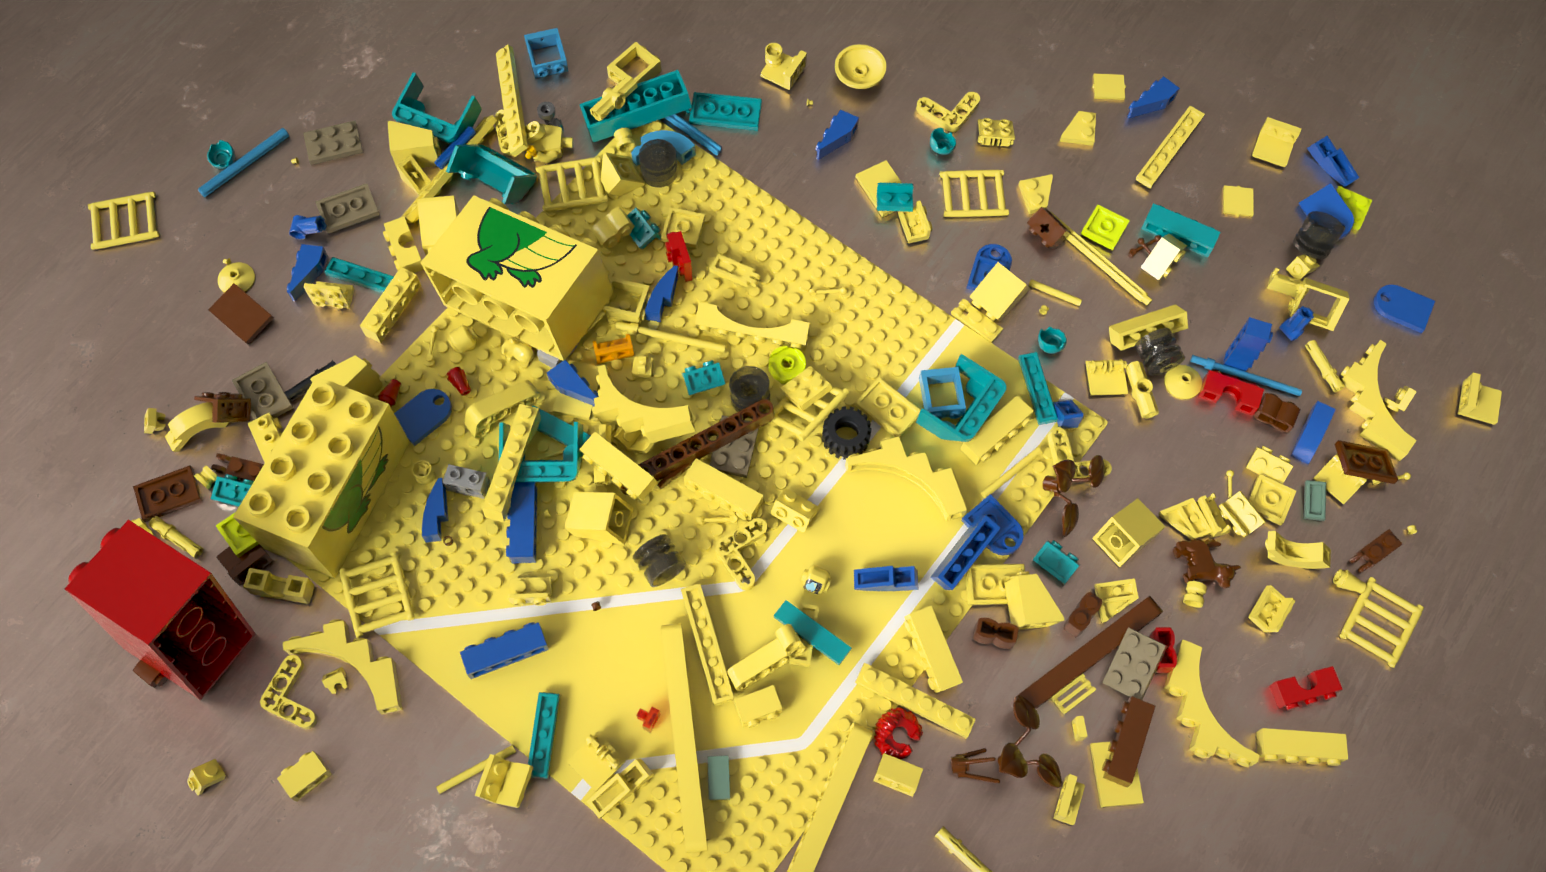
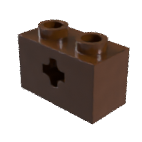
M1040 207L1027 222L1030 226L1029 230L1035 236L1039 235L1042 238L1041 242L1047 248H1057L1071 234L1044 207Z

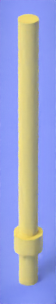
M617 321L615 326L617 329L629 331L630 334L637 335L639 333L723 353L726 349V345L646 328L637 323L628 324Z

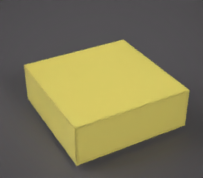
M1076 716L1071 722L1076 741H1083L1087 737L1084 716Z

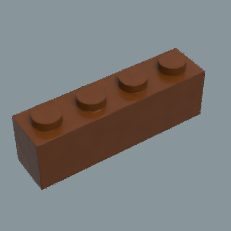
M1133 696L1123 702L1120 713H1123L1121 721H1117L1114 732H1117L1115 740L1112 739L1108 747V751L1111 753L1109 759H1105L1102 766V771H1105L1104 779L1124 787L1132 784L1156 707L1155 705Z

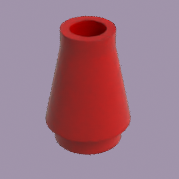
M455 367L447 372V380L458 390L461 396H465L472 391L463 369Z
M391 379L389 384L378 394V400L388 403L390 407L394 406L401 383L396 379Z

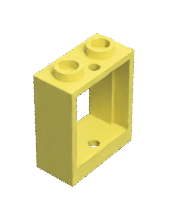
M635 42L607 66L608 77L618 84L628 76L621 69L638 56L649 64L645 70L634 78V81L638 84L655 78L661 72V61L658 56L651 54L646 47Z
M608 276L613 291L614 288L641 294L636 313L610 307V297L601 310L605 313L603 317L641 325L642 320L646 319L645 309L652 294L650 293L649 285Z
M1304 278L1303 282H1299L1295 293L1297 295L1295 299H1291L1289 302L1290 317L1299 309L1298 306L1307 288H1311L1337 297L1327 317L1313 313L1314 318L1310 321L1311 324L1333 331L1349 301L1348 292Z

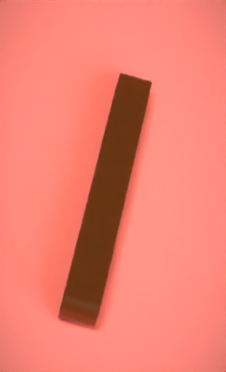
M766 399L760 400L638 464V466L649 472L656 481H659L668 474L674 473L676 470L693 463L696 458L700 459L772 421L774 418L773 404ZM763 409L770 410L768 413H761ZM746 418L753 419L751 422H744ZM729 427H735L734 431H727ZM712 436H718V439L714 441L709 440ZM695 445H701L697 450L692 449ZM678 454H684L680 459L675 458ZM660 463H667L664 468H658ZM622 486L620 488L621 492L625 495H628L626 493L627 489L624 486Z
M1151 596L1147 597L1018 694V696H1022L1030 701L1037 709L1119 647L1128 627L1140 631L1164 611Z

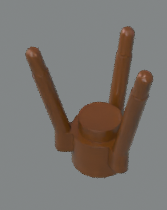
M986 748L964 754H956V756L951 757L952 774H958V778L966 777L1000 783L999 779L965 772L969 771V764L996 760L995 757L968 759V757L985 753L987 751Z

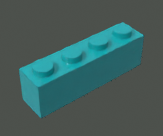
M1154 203L1141 228L1154 235H1159L1161 238L1170 234L1187 245V249L1205 257H1209L1220 235V231L1215 230L1213 227H1208L1196 220L1182 216L1180 213L1173 212Z

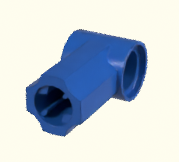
M295 215L289 234L296 239H305L306 234L325 231L327 225L322 216L306 218L301 215Z
M1302 306L1292 317L1283 322L1279 329L1291 341H1294L1303 334L1304 328L1314 318V312L1310 308Z

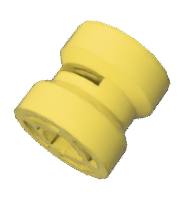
M778 43L768 44L765 48V62L770 67H778L782 63V47Z
M620 128L615 131L614 138L618 142V150L622 153L632 151L635 148V142L632 139L631 130L629 128Z
M418 460L413 464L412 473L417 482L427 485L434 480L435 472L428 461Z
M1196 581L1187 582V594L1184 595L1183 603L1191 607H1203V595L1207 592V586Z

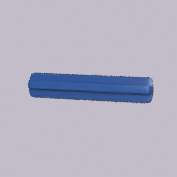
M468 126L435 160V165L443 169L449 163L455 145H466L476 135V131L471 126Z

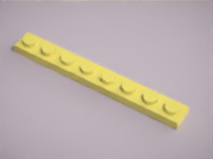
M508 44L496 53L509 150L510 154L516 157L528 148L514 52L513 47Z
M493 115L484 117L474 129L476 135L466 145L481 144L484 141L483 137L494 129L493 125L497 122L496 118ZM448 164L437 173L401 216L405 217L407 223H415L419 219L417 199L438 196L442 191V186L451 181L453 173L446 172Z

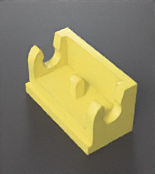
M1275 268L1270 275L1267 288L1296 297V288L1299 282L1302 283L1303 281L1279 274L1280 269ZM1307 288L1303 298L1309 292L1310 288Z
M1215 493L1209 497H1206V495L1202 496L1196 502L1212 530V533L1209 535L1211 539L1228 534L1231 530L1230 525H1226L1214 500L1216 498Z
M883 753L873 781L913 797L923 768Z

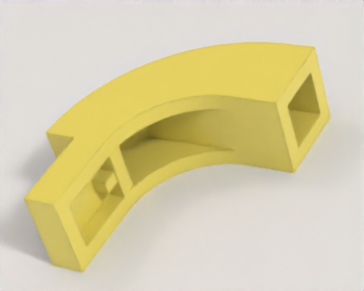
M205 402L183 411L168 424L170 431L165 438L172 451L179 452L196 433L208 428H225L229 422H212L213 403Z
M1277 531L1268 532V539H1266L1265 545L1270 560L1297 568H1330L1331 549L1323 542L1296 543L1286 540Z

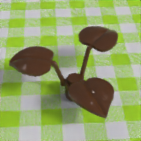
M1096 455L1092 458L1089 465L1090 476L1087 478H1073L1075 475L1074 461L1063 460L1052 466L1056 477L1047 475L1043 480V489L1045 491L1054 492V496L1067 502L1062 514L1063 537H1066L1075 528L1079 518V509L1076 503H1072L1070 499L1060 493L1067 492L1072 482L1091 481V487H1098L1102 483L1105 474V465L1101 455Z
M1017 695L1013 711L1016 720L1020 725L1026 727V731L1015 743H1007L1004 746L1001 755L998 757L999 772L1010 774L1016 778H1024L1028 773V765L1036 764L1038 765L1037 773L1040 778L1048 785L1059 788L1062 784L1061 772L1053 757L1048 754H1041L1039 760L1026 761L1017 747L1031 732V728L1036 730L1040 725L1039 714L1033 704L1024 697Z

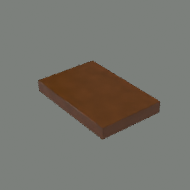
M235 283L208 309L248 345L274 318Z
M1341 440L1334 444L1345 475L1395 484L1398 481L1388 450Z
M191 465L133 486L141 518L144 522L150 521L155 516L161 517L203 501L197 479L194 477V469Z

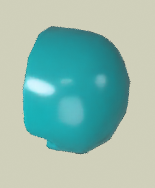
M937 128L931 133L930 147L938 154L947 155L956 148V139L952 136V132L945 133L944 128Z
M219 140L218 143L211 144L207 153V160L215 168L226 169L235 161V151L229 142Z
M1048 327L1046 330H1040L1038 343L1044 352L1054 354L1065 348L1067 338L1060 329Z

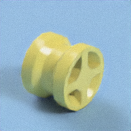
M205 465L203 471L196 473L194 477L209 490L211 484L216 482L217 475Z

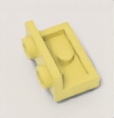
M920 200L916 201L913 212L898 211L908 244L929 239L932 224L931 221L927 220L926 207L922 206Z
M1256 446L1255 452L1246 468L1283 484L1293 468V465L1290 464L1291 460L1282 455L1279 458L1272 455L1273 450L1265 446L1261 448Z
M786 488L776 499L771 515L804 533L810 521L817 514L819 507Z
M1272 585L1266 586L1248 618L1263 632H1278L1282 628L1287 615L1292 611L1295 600L1293 598H1285Z

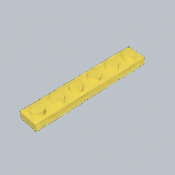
M1189 106L1135 180L1151 189L1205 114Z
M701 584L682 588V596L714 706L733 701L734 696Z
M866 663L863 664L855 683L964 738H968L976 720Z

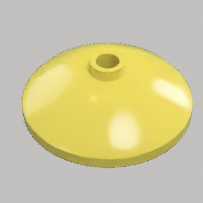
M852 45L843 49L838 54L835 61V72L837 77L847 86L856 89H867L882 81L886 73V61L884 56L871 46Z

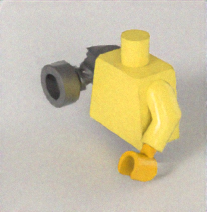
M542 102L538 105L537 112L539 117L546 123L542 124L545 127V133L541 139L532 145H528V148L525 150L527 151L525 157L527 159L533 157L534 161L550 163L563 157V148H573V137H564L561 119L554 118L556 112L554 105L551 102Z

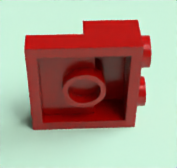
M670 232L666 235L667 242H665L668 263L672 262L673 266H678L679 274L684 276L685 282L692 281L691 260L682 232Z

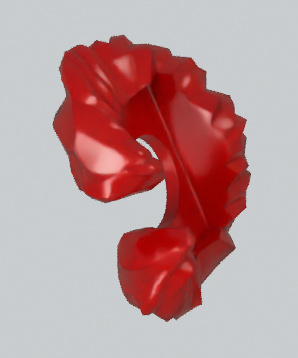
M898 707L896 709L891 708V711L882 714V717L875 724L874 739L876 741L874 744L880 749L882 756L885 753L901 760L908 757L913 750L910 744L897 743L892 736L893 730L896 727H903L911 739L918 741L923 735L922 725L919 724L917 717L911 711L907 712Z

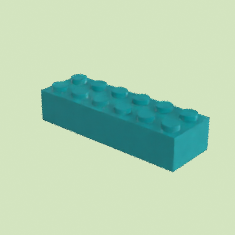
M679 70L638 83V87L626 97L624 106L620 109H613L601 121L595 119L590 109L602 99V96L579 104L593 143L614 136L615 131L620 128H629L631 130L692 108L689 94Z

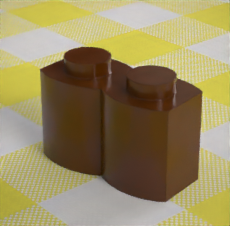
M1265 393L1253 417L1282 432L1289 433L1294 428L1301 409L1292 402L1282 401L1275 394Z
M1092 592L1085 594L1066 620L1064 630L1075 638L1080 636L1101 608L1102 599Z
M979 618L975 625L973 639L981 644L993 643L999 648L1011 649L1017 641L1019 628L1011 623H998L990 618Z
M164 639L159 640L158 643L161 644L159 649L175 660L173 664L176 665L179 661L175 657L181 653ZM142 660L132 670L153 688L162 686L168 680V678Z

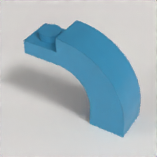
M668 130L654 131L640 137L641 145L636 146L631 152L632 161L636 166L658 153L670 154L682 165L696 155L694 143L684 135Z

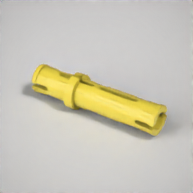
M1316 340L1308 342L1305 348L1321 370L1323 379L1327 380L1334 393L1342 390L1345 386L1336 374L1337 370L1333 369Z
M158 516L150 520L149 527L159 532L162 538L172 541L195 559L202 555L204 548L176 530L174 525H169Z
M944 826L935 835L949 849L948 852L950 854L954 853L973 872H993L962 844L960 838L957 840Z

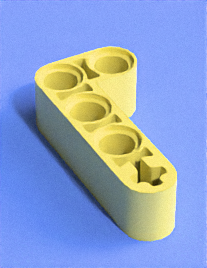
M525 380L471 405L466 411L464 424L475 439H480L489 432L492 423L517 412L520 404L527 406L534 404L539 400L540 394L529 380Z
M791 624L783 625L775 632L777 639L728 669L727 674L737 691L748 688L805 651L804 644Z

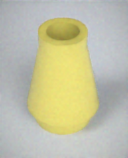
M1338 570L1333 578V583L1338 588L1355 591L1360 594L1366 588V583L1348 570Z

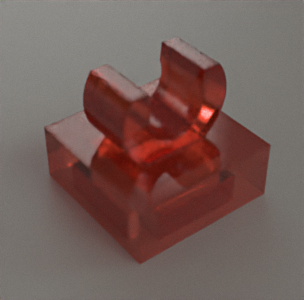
M651 707L649 713L640 708L636 716L637 719L643 721V730L651 733L661 714L658 709Z

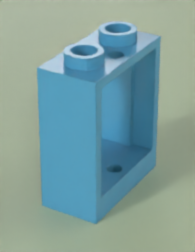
M558 28L524 35L535 78L568 71L567 60ZM557 45L560 60L536 65L532 50Z
M959 368L921 370L919 383L924 409L940 420L947 417L957 419L963 416L966 405ZM954 382L958 405L932 407L928 385Z

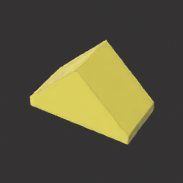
M412 155L397 165L402 180L418 195L431 182Z

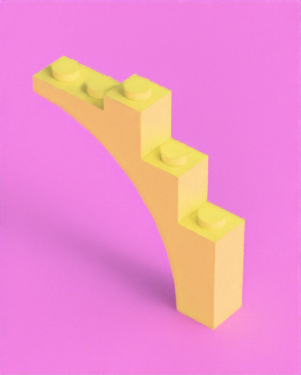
M1380 340L1376 345H1370L1365 352L1368 354L1366 358L1362 357L1358 363L1354 362L1351 367L1346 366L1340 374L1343 376L1341 381L1346 388L1355 393L1350 400L1353 404L1349 409L1365 419L1361 426L1363 431L1360 433V436L1378 448L1388 450L1390 456L1401 461L1409 453L1417 440L1396 423L1385 407L1380 395L1377 380L1378 364L1386 346V343Z
M606 365L598 366L599 374L596 375V379L600 386L598 390L599 397L594 398L595 406L592 407L594 417H598L601 424L617 420L618 426L622 427L626 434L641 430L643 437L647 436L650 444L696 432L693 415L688 405L674 408H655L633 402L623 396L613 386L612 378Z
M899 436L884 438L880 442L879 449H870L864 454L859 455L856 453L846 458L845 467L847 472L880 470L894 473L915 483L933 499L946 522L964 517L967 509L952 469L939 468L933 473L925 452H914L906 457Z
M335 619L329 621L328 624H324V633L313 632L309 634L310 636H295L289 638V641L283 642V650L289 655L319 653L336 657L352 665L367 681L373 693L377 711L382 715L403 710L396 662L387 656L379 657L374 661L372 643L365 638H356L351 642L349 626L344 620Z
M1181 640L1175 650L1177 655L1176 667L1168 673L1163 689L1168 690L1171 695L1183 696L1176 719L1182 721L1181 723L1185 726H1195L1189 750L1195 752L1194 754L1201 758H1209L1217 752L1219 757L1225 759L1232 758L1237 760L1239 765L1245 767L1258 763L1260 755L1233 739L1220 726L1207 705L1200 682L1199 662L1202 647L1186 640Z

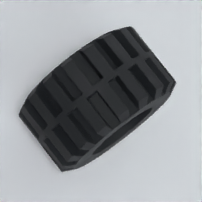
M845 406L841 410L835 409L834 414L830 413L828 415V418L824 421L822 442H824L825 449L829 448L828 453L831 455L835 453L836 458L839 459L842 456L843 460H846L852 454L858 453L860 455L863 454V451H866L872 431L870 420L867 421L866 414L861 415V410L854 411V407L846 409ZM842 427H849L857 433V436L853 439H843L837 435L836 431Z

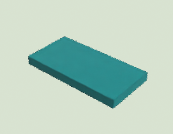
M694 92L689 123L758 131L762 99Z

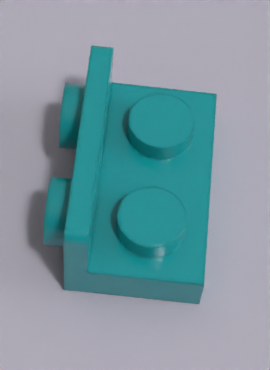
M878 183L876 194L877 211L913 212V184Z
M635 207L627 215L635 226L629 235L640 249L643 250L655 238L661 239L660 228L649 220L651 216L645 210L641 211Z
M711 360L702 363L703 367L697 369L696 366L685 368V372L681 373L684 378L688 395L725 385L719 362L714 363Z
M225 474V477L217 476L211 499L240 506L254 481L244 479L243 482L237 481L238 477Z
M1048 540L1034 557L1033 561L1066 584L1081 565L1078 563L1079 559L1070 552L1067 555L1061 550L1063 546L1055 540L1052 542Z

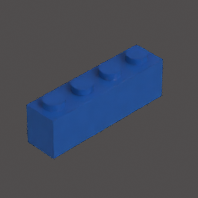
M1249 317L1227 349L1223 364L1242 371L1251 368L1254 360L1258 359L1260 351L1263 352L1266 344L1271 342L1273 332H1271L1272 324Z
M515 482L511 505L507 513V518L510 519V526H507L506 529L507 538H510L509 545H506V556L510 558L512 564L536 563L538 488L535 482Z
M987 515L977 516L930 578L944 590H953L1000 530V527Z
M531 622L517 631L509 630L501 637L488 638L484 643L477 646L476 644L469 645L460 652L468 677L474 679L545 652L549 648L539 622Z

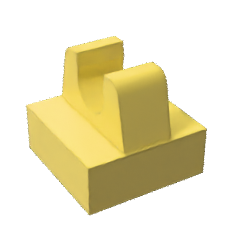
M640 355L634 357L632 376L651 378L653 358Z
M148 408L144 416V433L153 434L154 431L164 430L165 424H160L157 420H164L166 415L156 412V408Z
M343 667L329 672L322 677L325 688H328L332 694L336 693L335 684L340 683L344 689L347 688L346 673Z

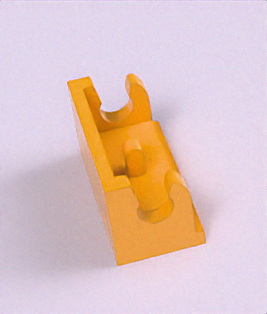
M629 333L626 334V338L599 344L596 341H592L597 364L634 356Z

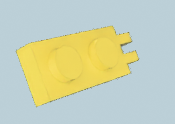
M717 254L710 267L711 273L745 287H748V285L756 287L757 281L761 278L759 274L755 273V269Z

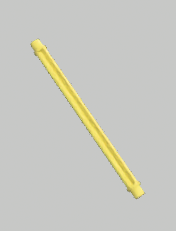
M1053 214L1071 232L1066 238L1138 301L1143 302L1147 306L1152 302L1148 293Z

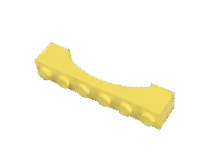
M699 302L695 325L699 326V330L710 332L711 328L718 330L717 333L724 335L732 332L736 333V337L747 338L748 335L753 336L754 340L761 342L769 339L773 340L772 343L777 345H783L785 342L790 343V347L802 349V346L807 345L810 323L792 319L791 323L775 328L749 327L725 317L719 312L718 305Z
M523 404L519 405L482 506L485 518L505 522L521 462L532 437L536 434L541 420L539 408Z

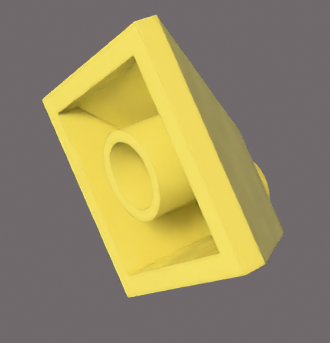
M606 152L603 154L601 182L608 194L622 196L646 184L630 157Z

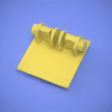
M978 119V143L990 145L991 142V145L994 146L995 139H997V146L999 144L1000 146L1007 147L1013 145L1015 135L1012 121L1007 119Z
M1120 359L1085 362L1090 396L1128 394L1124 368H1127L1126 361Z
M1338 454L1313 478L1315 481L1326 482V490L1342 504H1345L1368 480L1345 475Z
M598 732L594 735L590 734L586 738L587 742L567 761L595 792L626 762Z

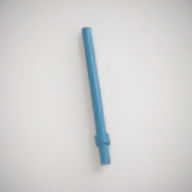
M1192 355L1190 362L1202 365L1208 370L1215 369L1296 396H1300L1302 393V389L1217 363L1211 358L1205 359Z

